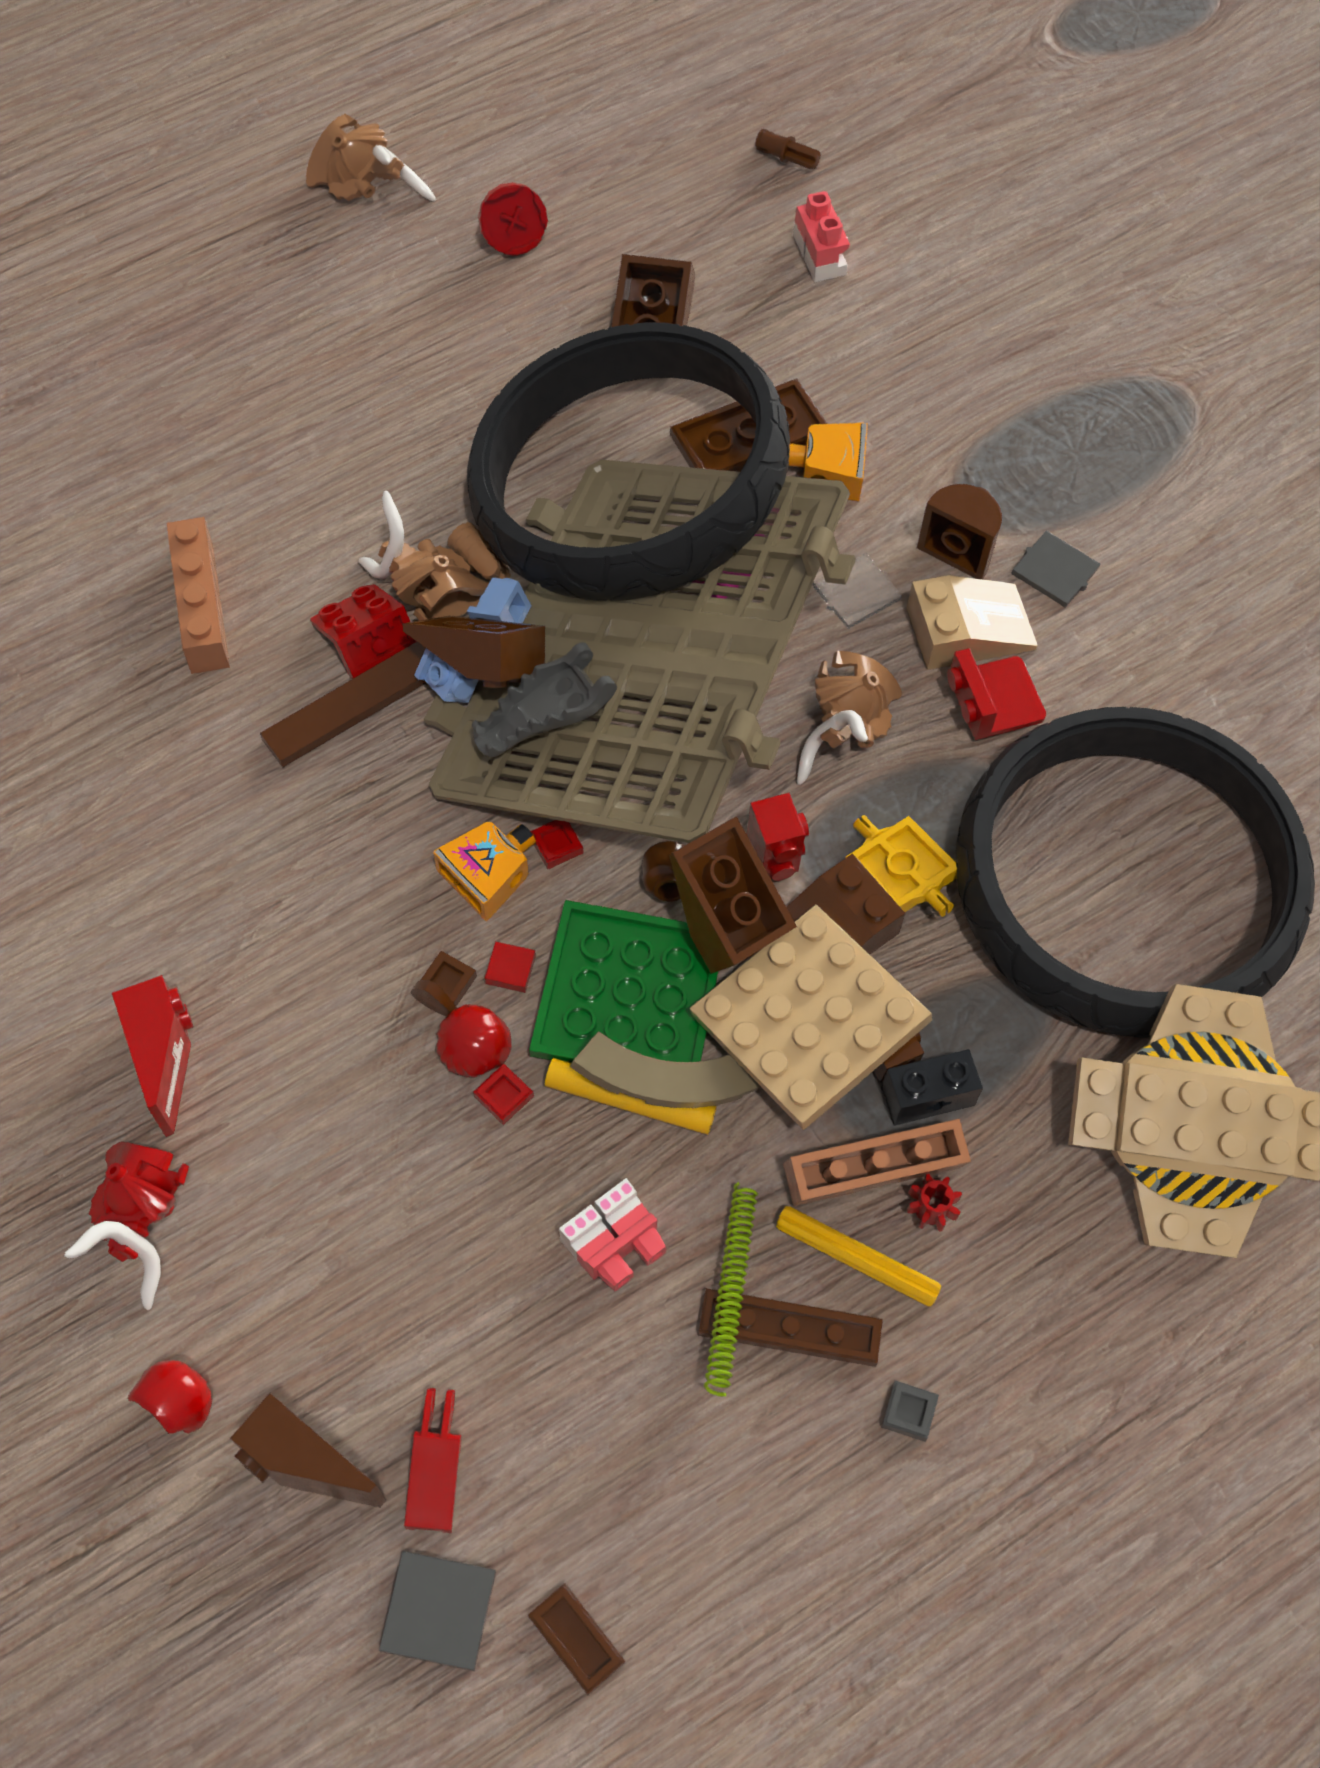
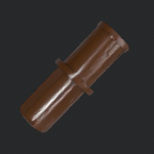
M764 128L757 135L755 142L756 150L774 155L785 164L790 161L808 169L817 168L821 158L820 151L797 143L795 137L789 136L786 138Z

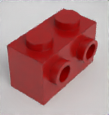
M790 792L751 802L746 834L770 878L775 881L787 879L799 871L801 856L805 855L804 840L805 837L809 836L805 815L803 813L797 814Z

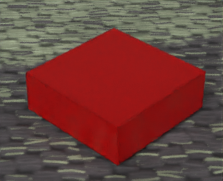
M554 820L530 831L536 840L534 846L547 870L584 853L583 846L569 822Z
M495 941L485 975V984L526 993L536 958V950Z
M505 1064L473 1091L474 1097L502 1125L507 1123L534 1097V1092Z

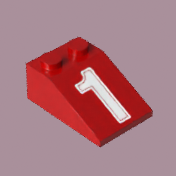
M161 975L113 992L112 996L147 1108L165 1137L175 1132L191 1049L187 1030L194 1026L186 1004H183L178 988L169 989Z

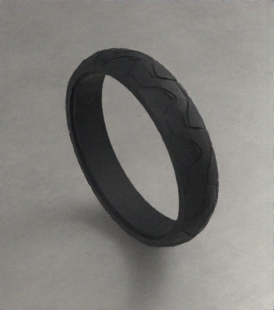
M636 323L633 325L626 324L610 327L607 330L602 329L585 334L560 345L556 349L553 348L522 369L504 386L500 394H497L489 405L478 425L467 466V487L471 510L483 538L489 542V546L499 559L521 577L536 585L538 583L540 587L551 592L577 599L624 601L645 598L660 594L663 591H671L707 575L733 557L734 553H738L752 539L773 509L785 482L790 453L789 423L785 407L781 404V399L775 386L765 371L745 352H741V349L722 337L699 328L686 325L679 326L680 324ZM650 378L691 380L714 387L729 395L744 407L756 423L755 438L749 457L740 474L728 490L701 514L666 533L631 544L599 548L564 545L546 540L529 532L515 522L504 509L506 480L511 465L526 440L556 412L575 400L605 387Z
M1104 707L1085 710L1056 718L1050 723L1042 724L1022 735L991 763L974 787L965 805L956 841V859H958V863H956L957 885L963 911L975 938L979 939L981 948L995 967L1018 990L1053 1014L1096 1031L1142 1038H1151L1149 1034L1168 992L1135 991L1115 987L1074 971L1042 949L1028 935L1016 920L1005 901L994 870L992 831L996 815L1008 798L1020 786L1040 772L1062 762L1094 755H1127L1151 759L1182 770L1204 782L1233 806L1253 832L1266 860L1272 889L1271 919L1262 947L1255 956L1229 975L1212 983L1198 986L1200 988L1263 997L1287 972L1301 947L1309 926V914L1312 913L1315 891L1314 863L1306 834L1303 833L1302 822L1291 800L1262 763L1259 764L1257 759L1242 746L1215 729H1211L1209 726L1190 718H1182L1183 716L1150 708Z

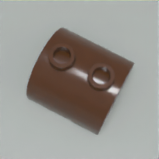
M954 484L938 490L926 504L917 549L976 579L983 580L989 569L1002 523V512L999 504L990 492L982 487Z

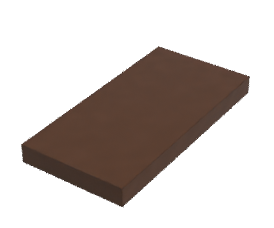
M796 378L775 386V389L781 399V404L785 407L789 423L790 444L806 445L809 426L813 424H827V422ZM736 401L671 426L670 436L689 467L741 472L753 446L756 423L744 407Z

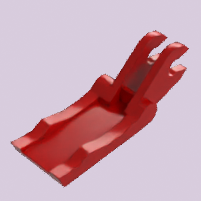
M429 1388L426 1392L421 1431L414 1432L404 1526L406 1530L421 1529L452 1533L462 1435L450 1434L455 1405V1390L446 1392L441 1433H435L430 1431L435 1408L436 1388Z

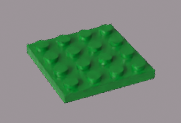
M565 900L530 1044V1057L546 1060L556 1058L572 1063L599 1031L617 1044L644 1056L672 1062H699L702 1059L707 1031L692 1017L689 1008L716 987L719 971L710 973L691 938L687 922Z

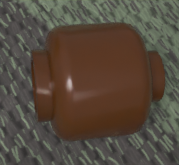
M663 841L652 845L645 852L642 860L645 889L652 896L667 902L681 899L669 854L685 845L676 841Z

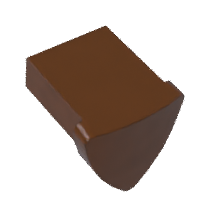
M440 951L421 980L415 984L411 994L424 1006L443 1016H447L452 1010L457 1008L456 1006L476 979V970Z

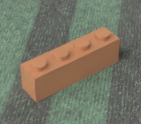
M205 517L168 522L167 531L182 649L191 674L230 668L214 549Z
M960 1119L793 1156L783 1166L793 1206L795 1207L925 1177L926 1174L934 1175L959 1169L970 1163L971 1159Z

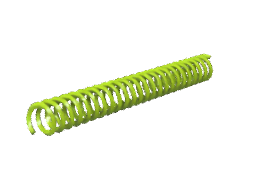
M739 1182L733 1187L732 1208H730L731 1215L729 1216L730 1223L727 1226L729 1231L726 1233L728 1239L725 1241L727 1247L724 1248V1263L721 1266L723 1271L720 1274L722 1279L719 1281L720 1288L718 1289L720 1296L716 1299L718 1303L715 1307L717 1313L714 1314L716 1321L713 1322L714 1330L711 1333L713 1338L710 1340L712 1347L709 1348L711 1355L707 1359L709 1362L706 1366L708 1373L705 1374L707 1381L703 1385L709 1393L721 1397L727 1396L726 1392L712 1390L708 1387V1384L720 1388L731 1386V1383L726 1379H730L733 1375L727 1370L734 1368L730 1362L735 1360V1357L730 1353L736 1351L733 1344L737 1343V1339L733 1336L739 1333L735 1329L740 1325L736 1319L741 1317L738 1311L742 1309L739 1302L743 1301V1297L740 1294L745 1291L741 1286L746 1284L743 1277L747 1276L744 1269L748 1268L745 1261L749 1260V1256L746 1253L751 1250L747 1245L752 1242L748 1237L753 1235L749 1229L754 1227L751 1221L755 1217L752 1213L756 1212L754 1205L757 1204L755 1197L758 1196L757 1191L754 1189H738ZM742 1192H751L753 1193V1195L745 1194ZM744 1199V1200H750V1201H753V1202H744V1201H741V1200ZM741 1207L750 1208L752 1210H744L741 1209ZM739 1215L749 1216L751 1218H743ZM737 1223H744V1224H748V1225H750V1226H743V1225H739V1224H737ZM736 1231L747 1232L748 1234H743ZM735 1239L746 1240L747 1242H742ZM734 1247L744 1248L746 1250L736 1249ZM714 1357L720 1361H712V1358ZM711 1366H713V1367H715V1368H717V1369H716V1370H711ZM712 1375L717 1378L710 1379L709 1376Z

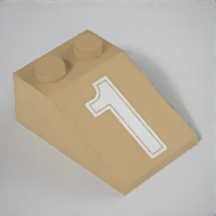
M951 575L912 582L906 608L927 670L951 666L954 653L970 648L975 661L1037 649L1036 640L1015 584Z

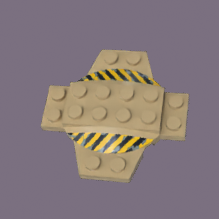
M1175 984L1171 986L1151 1029L1149 1034L1151 1038L1146 1046L1129 1055L1122 1063L1083 1057L1077 1059L1068 1145L1111 1151L1118 1164L1124 1166L1133 1176L1135 1183L1133 1193L1144 1245L1237 1258L1265 1195L1281 1185L1287 1177L1320 1182V1092L1306 1091L1295 1087L1291 1078L1276 1062L1262 997Z

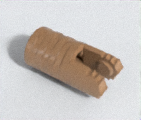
M463 523L453 530L448 538L447 545L456 554L464 558L466 563L471 566L470 570L472 572H478L487 580H491L492 577L510 578L511 574L508 566L499 559L489 546V542L485 541L481 532L472 523Z

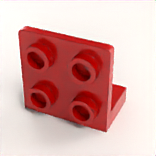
M375 584L357 588L352 592V596L339 603H331L322 607L319 610V614L310 618L313 627L334 643L344 667L352 679L417 642L403 632V623L411 622L404 605Z

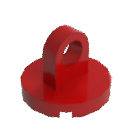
M511 182L500 184L488 192L480 205L478 221L482 235L492 248L504 254L515 256L526 254L538 246L547 228L548 217L546 207L535 191L527 185Z

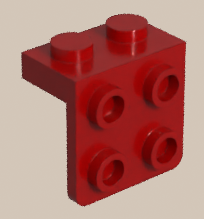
M970 648L954 653L951 667L947 670V679L951 690L955 692L961 706L963 719L969 725L975 740L1044 722L1046 710L1022 658L1013 656L977 665Z

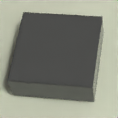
M895 1380L881 1428L926 1442L939 1395Z

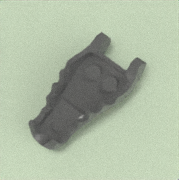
M585 642L578 643L563 657L535 666L530 675L523 674L521 676V685L518 688L509 686L508 695L498 700L499 709L497 711L491 712L490 717L484 722L473 721L474 742L486 757H497L523 740L555 728L580 722L592 716L612 698L617 690V685L609 676H602L595 684L592 683L584 668L592 660L593 652Z

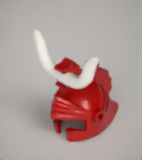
M122 1141L114 1144L105 1155L107 1163L105 1179L97 1187L96 1193L91 1199V1208L88 1213L94 1226L90 1227L65 1252L64 1256L67 1258L79 1257L86 1254L101 1240L107 1241L109 1238V1243L107 1244L109 1246L108 1253L121 1262L140 1257L144 1266V1276L140 1291L144 1308L150 1310L159 1283L161 1266L160 1257L155 1247L145 1239L149 1235L147 1227L149 1224L159 1222L172 1213L176 1201L174 1194L180 1185H184L189 1166L182 1164L178 1172L170 1171L168 1169L174 1156L170 1152Z

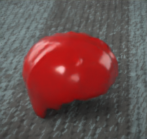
M466 1004L452 1010L440 1023V1029L436 1033L438 1038L436 1044L437 1055L440 1057L441 1062L447 1066L450 1072L463 1077L475 1078L501 1067L508 1059L512 1048L511 1033L506 1023L493 1011L480 1005Z
M178 1360L161 1361L144 1371L127 1397L128 1401H133L149 1411L168 1434L177 1433L182 1430L187 1434L198 1431L207 1420L212 1405L211 1390L207 1386L206 1380L196 1370Z

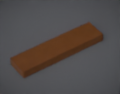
M706 1288L698 1336L713 1338L711 1333L714 1330L713 1322L716 1321L714 1318V1314L717 1313L715 1307L718 1304L716 1299L720 1296L718 1290ZM740 1294L743 1297V1301L739 1302L742 1309L738 1311L741 1317L736 1319L740 1325L735 1328L739 1333L733 1336L737 1339V1343L876 1367L878 1364L883 1319Z

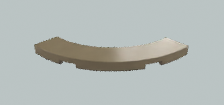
M599 1031L570 1065L571 1068L608 1091L618 1095L621 1092L628 1096L645 1100L646 1104L670 1108L716 1106L736 1101L744 1095L761 1088L730 1054L699 1062L659 1060L631 1051L612 1041Z

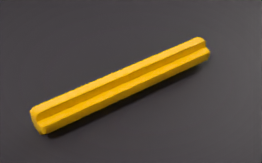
M786 1206L782 1210L777 1220L776 1227L778 1230L926 1306H932L940 1293L941 1285L939 1282L790 1206Z

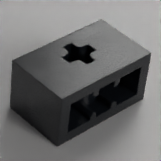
M970 1049L887 1069L882 1090L893 1124L896 1126L975 1106L983 1086Z

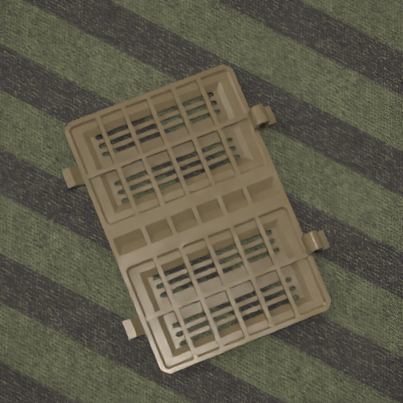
M601 459L587 467L566 510L549 499L537 498L526 521L528 525L538 526L552 535L551 541L564 545L599 548L631 544L650 539L675 528L661 526V524L680 526L701 514L728 490L740 472ZM786 476L778 499L771 510L778 512V514L770 513L765 520V523H773V526L762 525L756 533L765 534L768 537L753 536L738 553H734L733 557L724 564L697 579L698 581H705L704 584L688 582L684 586L673 589L700 593L699 596L663 591L657 595L632 600L590 601L557 594L540 587L538 583L536 585L530 582L525 594L531 604V608L523 623L545 626V663L563 657L576 644L585 642L593 652L592 660L584 668L585 673L593 684L602 676L611 677L617 685V690L604 705V709H599L590 716L591 718H598V722L582 720L543 732L517 743L497 757H486L478 749L474 742L472 723L475 720L478 722L486 721L490 717L491 712L499 709L498 700L508 695V687L518 688L521 683L507 682V687L491 688L483 686V680H481L467 708L457 702H445L439 695H436L424 721L427 725L436 726L452 736L429 782L436 799L690 843L706 834L710 829L742 751L749 767L770 770L781 743L779 738L763 736L756 717L819 567L821 566L825 582L846 585L855 564L854 555L839 554L834 537L835 529L850 496L849 490L844 483L836 480ZM634 498L651 499V500H660V502L640 501V500H633V499H634ZM672 502H682V503H692V504H699V505H698V506H690V505H680V504H671V503H672ZM628 509L645 510V511H655V512H654V514H653V513H644V512H634V511H628ZM666 513L685 514V515H694V516H693V517L673 516V515H666ZM790 513L800 514V515H799V516H792V515H790ZM623 520L649 522V525L623 522ZM785 525H794L795 527H785ZM780 536L791 537V538H789V539H781ZM722 571L751 574V576L722 574ZM763 576H771V577H773V578H772V579H766V578H762V577H763ZM724 583L732 585H741L746 587L744 589L736 587L719 586L716 584ZM758 588H767L768 590L762 591V590H757V589H758ZM712 595H720V596H728V597H737V598H741V599H740V601H739V600H731V599H723V598H714V597H711V596H712ZM752 600H762L763 602L756 603L752 602ZM630 696L650 699L651 703L622 699V697ZM671 702L692 705L693 708L689 709L683 707L663 705V703ZM617 708L646 712V714L638 715L625 712H618L616 710ZM705 708H713V709H716V711H714V712L704 711V710H705ZM658 714L688 719L685 722L672 719L658 718L657 716ZM700 720L711 722L708 725L699 724ZM611 721L637 724L640 727L634 728L610 723ZM652 727L682 731L680 735L654 731ZM694 733L705 735L702 738L693 737ZM511 751L535 754L539 756L538 758H531L512 755ZM551 757L578 761L579 764L574 765L550 761ZM505 764H512L530 767L533 769L532 771H526L520 769L507 768L504 766ZM597 764L621 769L617 772L592 768L591 765ZM545 770L573 774V777L568 778L544 774ZM634 770L663 776L660 779L635 775L632 772ZM501 776L527 782L526 784L498 780V778ZM591 777L615 782L614 785L586 781L585 778ZM675 777L686 779L684 782L674 781ZM539 783L567 787V790L561 791L549 789L544 787H538ZM633 784L657 788L656 792L628 788L626 787V785ZM584 790L608 794L609 796L608 798L579 794V791ZM669 791L681 792L679 795L668 794ZM621 797L650 801L651 803L650 805L620 801ZM663 804H668V805H673V806H674V808H672V809H667V808H662V807H663Z

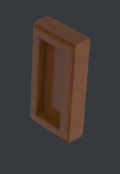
M566 1583L528 1614L529 1619L587 1695L591 1694L625 1663L623 1657Z

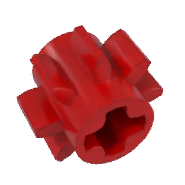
M926 1174L923 1180V1188L918 1185L911 1186L908 1194L917 1201L909 1204L907 1213H916L920 1219L919 1228L922 1229L926 1224L936 1225L940 1232L943 1231L946 1225L945 1217L956 1221L960 1215L959 1209L952 1206V1204H956L960 1200L962 1192H953L952 1188L948 1185L949 1177H945L943 1181L933 1180L930 1174ZM933 1197L940 1200L936 1209L928 1205Z

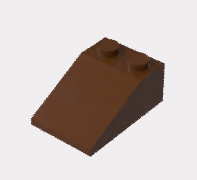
M622 254L612 327L636 323H671L687 326L696 276L692 262Z
M444 616L403 623V632L466 678L483 680V686L501 688L507 687V682L521 683V676L523 674L530 675L535 666L545 664L544 625L458 616Z
M737 816L669 854L691 938L710 973L735 966L797 927Z
M853 853L819 876L787 906L795 922L813 906L817 905L869 955L900 933L905 912Z
M271 1393L266 1396L230 1438L240 1449L234 1457L262 1483L270 1476L280 1486L381 1508L387 1501L373 1481Z

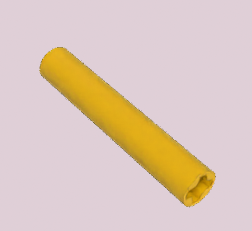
M556 1058L551 1060L546 1074L545 1087L706 1135L710 1133L717 1106L670 1108L646 1104L645 1100L634 1098L621 1092L618 1095L604 1089L571 1068V1063Z

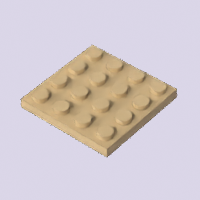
M817 905L813 906L795 921L796 928L762 948L689 1008L692 1017L803 1130L932 1021V1013Z

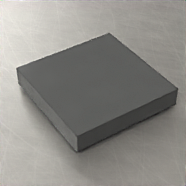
M402 1551L379 1651L475 1671L496 1570Z

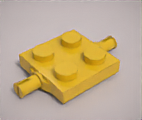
M865 815L861 816V820L858 818L854 822L853 828L866 840L861 847L852 853L904 912L923 902H928L941 917L946 916V912L949 914L952 911L954 904L940 890L957 879L956 862L910 816H907L894 826L878 829Z

